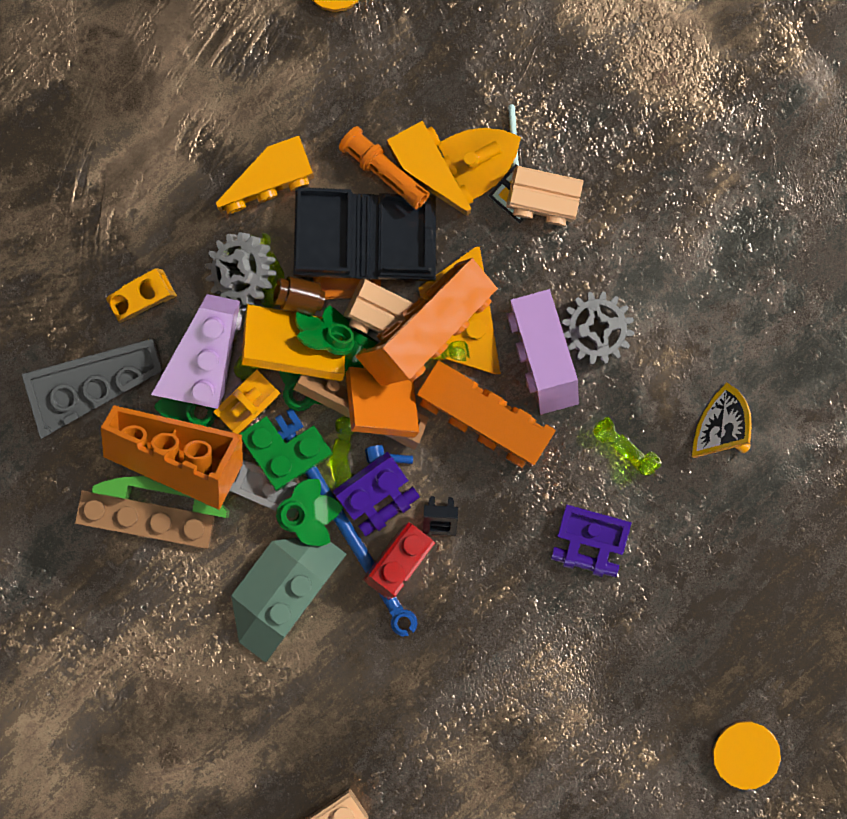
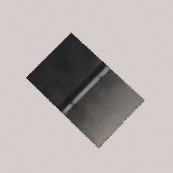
M298 187L295 190L293 276L367 280H436V195H429L427 201L416 210L399 194H352L351 189Z

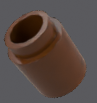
M290 276L286 279L278 278L273 292V304L280 305V309L295 313L299 312L308 316H313L316 311H321L325 301V292L321 291L320 283Z

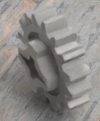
M240 232L238 235L227 234V241H216L219 250L217 252L209 251L208 253L213 258L212 263L205 264V268L210 269L212 274L205 279L207 282H214L215 284L211 289L212 294H221L220 297L240 301V306L254 305V298H265L262 291L263 288L272 289L273 287L268 281V277L275 276L276 271L270 270L269 265L276 260L273 257L266 256L270 247L269 245L260 244V237Z
M602 291L599 299H595L593 293L588 292L586 302H583L579 297L574 300L577 306L576 310L571 307L566 309L565 312L571 318L562 320L561 325L568 327V331L563 333L565 339H570L572 342L569 344L568 350L571 351L576 348L579 351L577 360H581L587 355L589 356V364L593 365L596 358L600 357L604 365L608 363V355L610 354L615 359L621 357L618 350L619 347L622 349L630 347L629 343L624 339L625 337L634 336V331L627 329V325L634 322V318H625L624 313L629 308L627 305L621 308L616 306L619 297L615 296L611 301H607L606 292ZM599 306L609 309L616 317L610 318L601 312ZM586 309L587 320L583 325L575 327L577 317ZM594 318L598 321L599 325L605 324L606 329L601 332V338L598 337L596 332H590L589 330L594 324ZM620 330L617 341L609 348L608 337L611 332ZM587 339L594 344L596 350L585 347L579 340Z

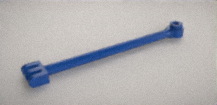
M291 408L286 410L288 417L293 421L291 424L287 425L281 414L275 417L281 428L278 433L286 443L297 436L296 432L304 428L297 414ZM316 466L305 473L308 479L320 480V495H326L337 500ZM342 509L333 520L362 568L367 573L375 561ZM378 593L392 615V630L399 636H409L407 629L399 628L397 623L399 618L407 617L411 622L409 629L414 633L418 624L415 614L410 610L404 609L397 597L388 600Z

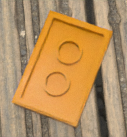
M247 304L241 365L336 381L343 380L345 375V355H334L327 350H315L302 344L296 338L300 331L296 327L295 312Z

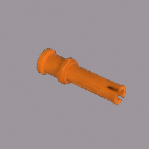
M353 127L341 140L339 150L343 153L348 152L360 163L359 166L362 170L372 171L413 206L414 209L420 208L427 201L430 193L385 156V151L380 144H373L362 134L363 130L360 127Z

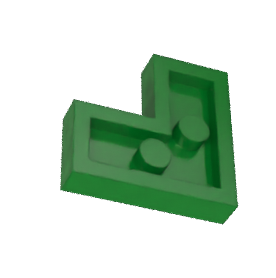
M267 416L240 433L243 444L276 492L333 455V452L314 425L287 443L284 442Z

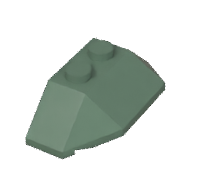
M298 537L272 541L231 595L239 643L264 662H267L347 554L332 542L324 546H311L302 543Z

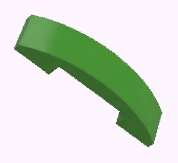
M146 476L111 479L96 484L92 488V493L123 499H130L132 486L190 497ZM194 499L192 512L229 518L230 511L224 505L218 510Z

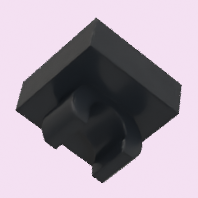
M431 496L428 505H424L423 533L456 536L458 507H454L453 498L448 497L447 506H436L435 497Z

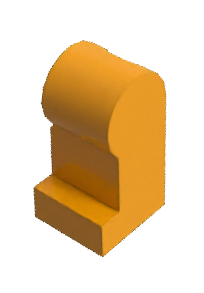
M155 268L122 286L121 289L110 294L106 300L118 323L138 316L162 302H167L177 297L164 270Z

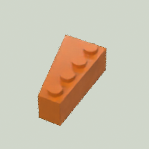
M473 258L458 262L425 292L428 297L427 300L421 298L411 304L402 312L405 318L404 321L399 320L389 328L386 327L376 336L380 342L375 347L363 348L355 357L380 386L405 380L412 382L423 374L426 370L424 364L430 358L438 357L447 349L448 345L446 342L452 335H459L470 325L468 319L474 313L478 314L490 305L492 300L489 297L498 288Z
M438 360L417 394V397L422 399L419 405L434 415H437L439 410L451 417L448 423L464 433L468 428L479 435L477 441L494 451L496 446L508 452L506 459L522 469L525 464L530 467L534 466L556 430L547 424L544 427L539 425L532 415L520 408L510 407L507 405L508 402L502 397L487 389H481L475 381Z
M115 405L101 426L104 458L220 510L243 465L241 434Z

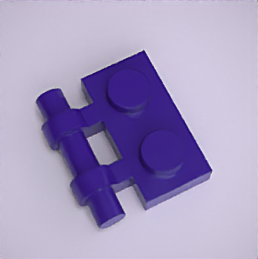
M388 451L333 490V493L353 520L364 513L369 517L358 525L365 536L376 529L378 531L382 530L387 526L385 522L401 511L404 514L411 509L410 504L420 498L413 486L403 494L398 490L399 487L409 480ZM390 495L393 501L377 512L373 506Z
M566 504L557 537L570 540L567 550L554 547L551 560L563 563V567L573 569L575 566L590 570L592 575L603 577L604 574L616 578L619 565L608 562V556L610 552L623 555L632 522ZM580 543L599 548L597 557L593 558L579 554Z

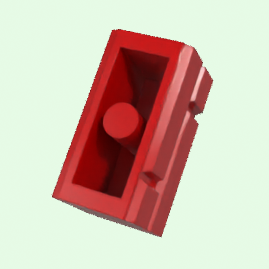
M410 522L406 523L393 537L362 580L388 600L396 597L404 586L403 583L408 581L435 542Z

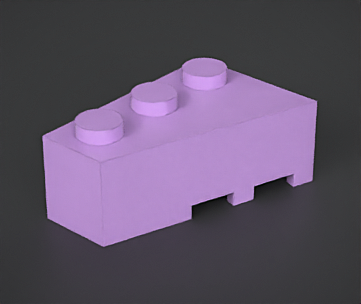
M550 289L512 299V312L507 313V319L511 332L518 333L520 342L516 343L517 353L520 362H526L528 373H525L526 383L529 392H534L540 415L578 405V379Z
M209 294L206 295L151 395L218 409L225 394L240 301Z

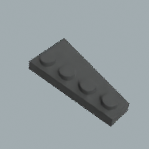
M154 338L23 373V381L40 439L160 373L163 369Z

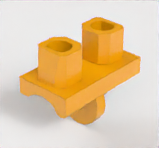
M256 369L213 412L233 433L240 434L281 393Z

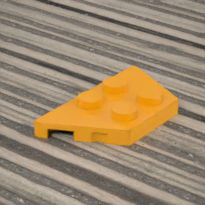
M480 246L474 247L438 273L435 281H427L419 287L420 299L424 298L427 300L428 297L425 292L458 262L473 258L484 271ZM489 305L482 312L474 313L468 319L470 325L462 333L450 337L446 342L448 345L447 349L438 358L476 368L489 374H501Z

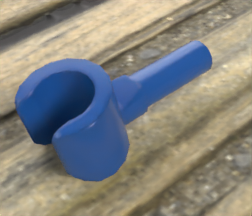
M383 445L365 448L366 459L369 464L384 454ZM390 454L396 463L413 464V456Z

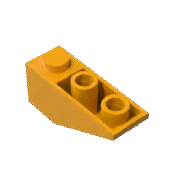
M421 121L387 140V146L398 166L416 183L464 215L471 214L469 204L474 202L465 185L459 187L453 176L457 173V170L448 155L442 157L437 148L441 141L432 126L426 128L424 122Z
M298 135L268 146L216 202L219 211L226 210L227 214L236 213L245 209V203L256 199H258L259 203L266 202L278 197L277 192L283 189L290 188V191H295L298 187L305 188L309 186V180L314 179V175L300 136Z

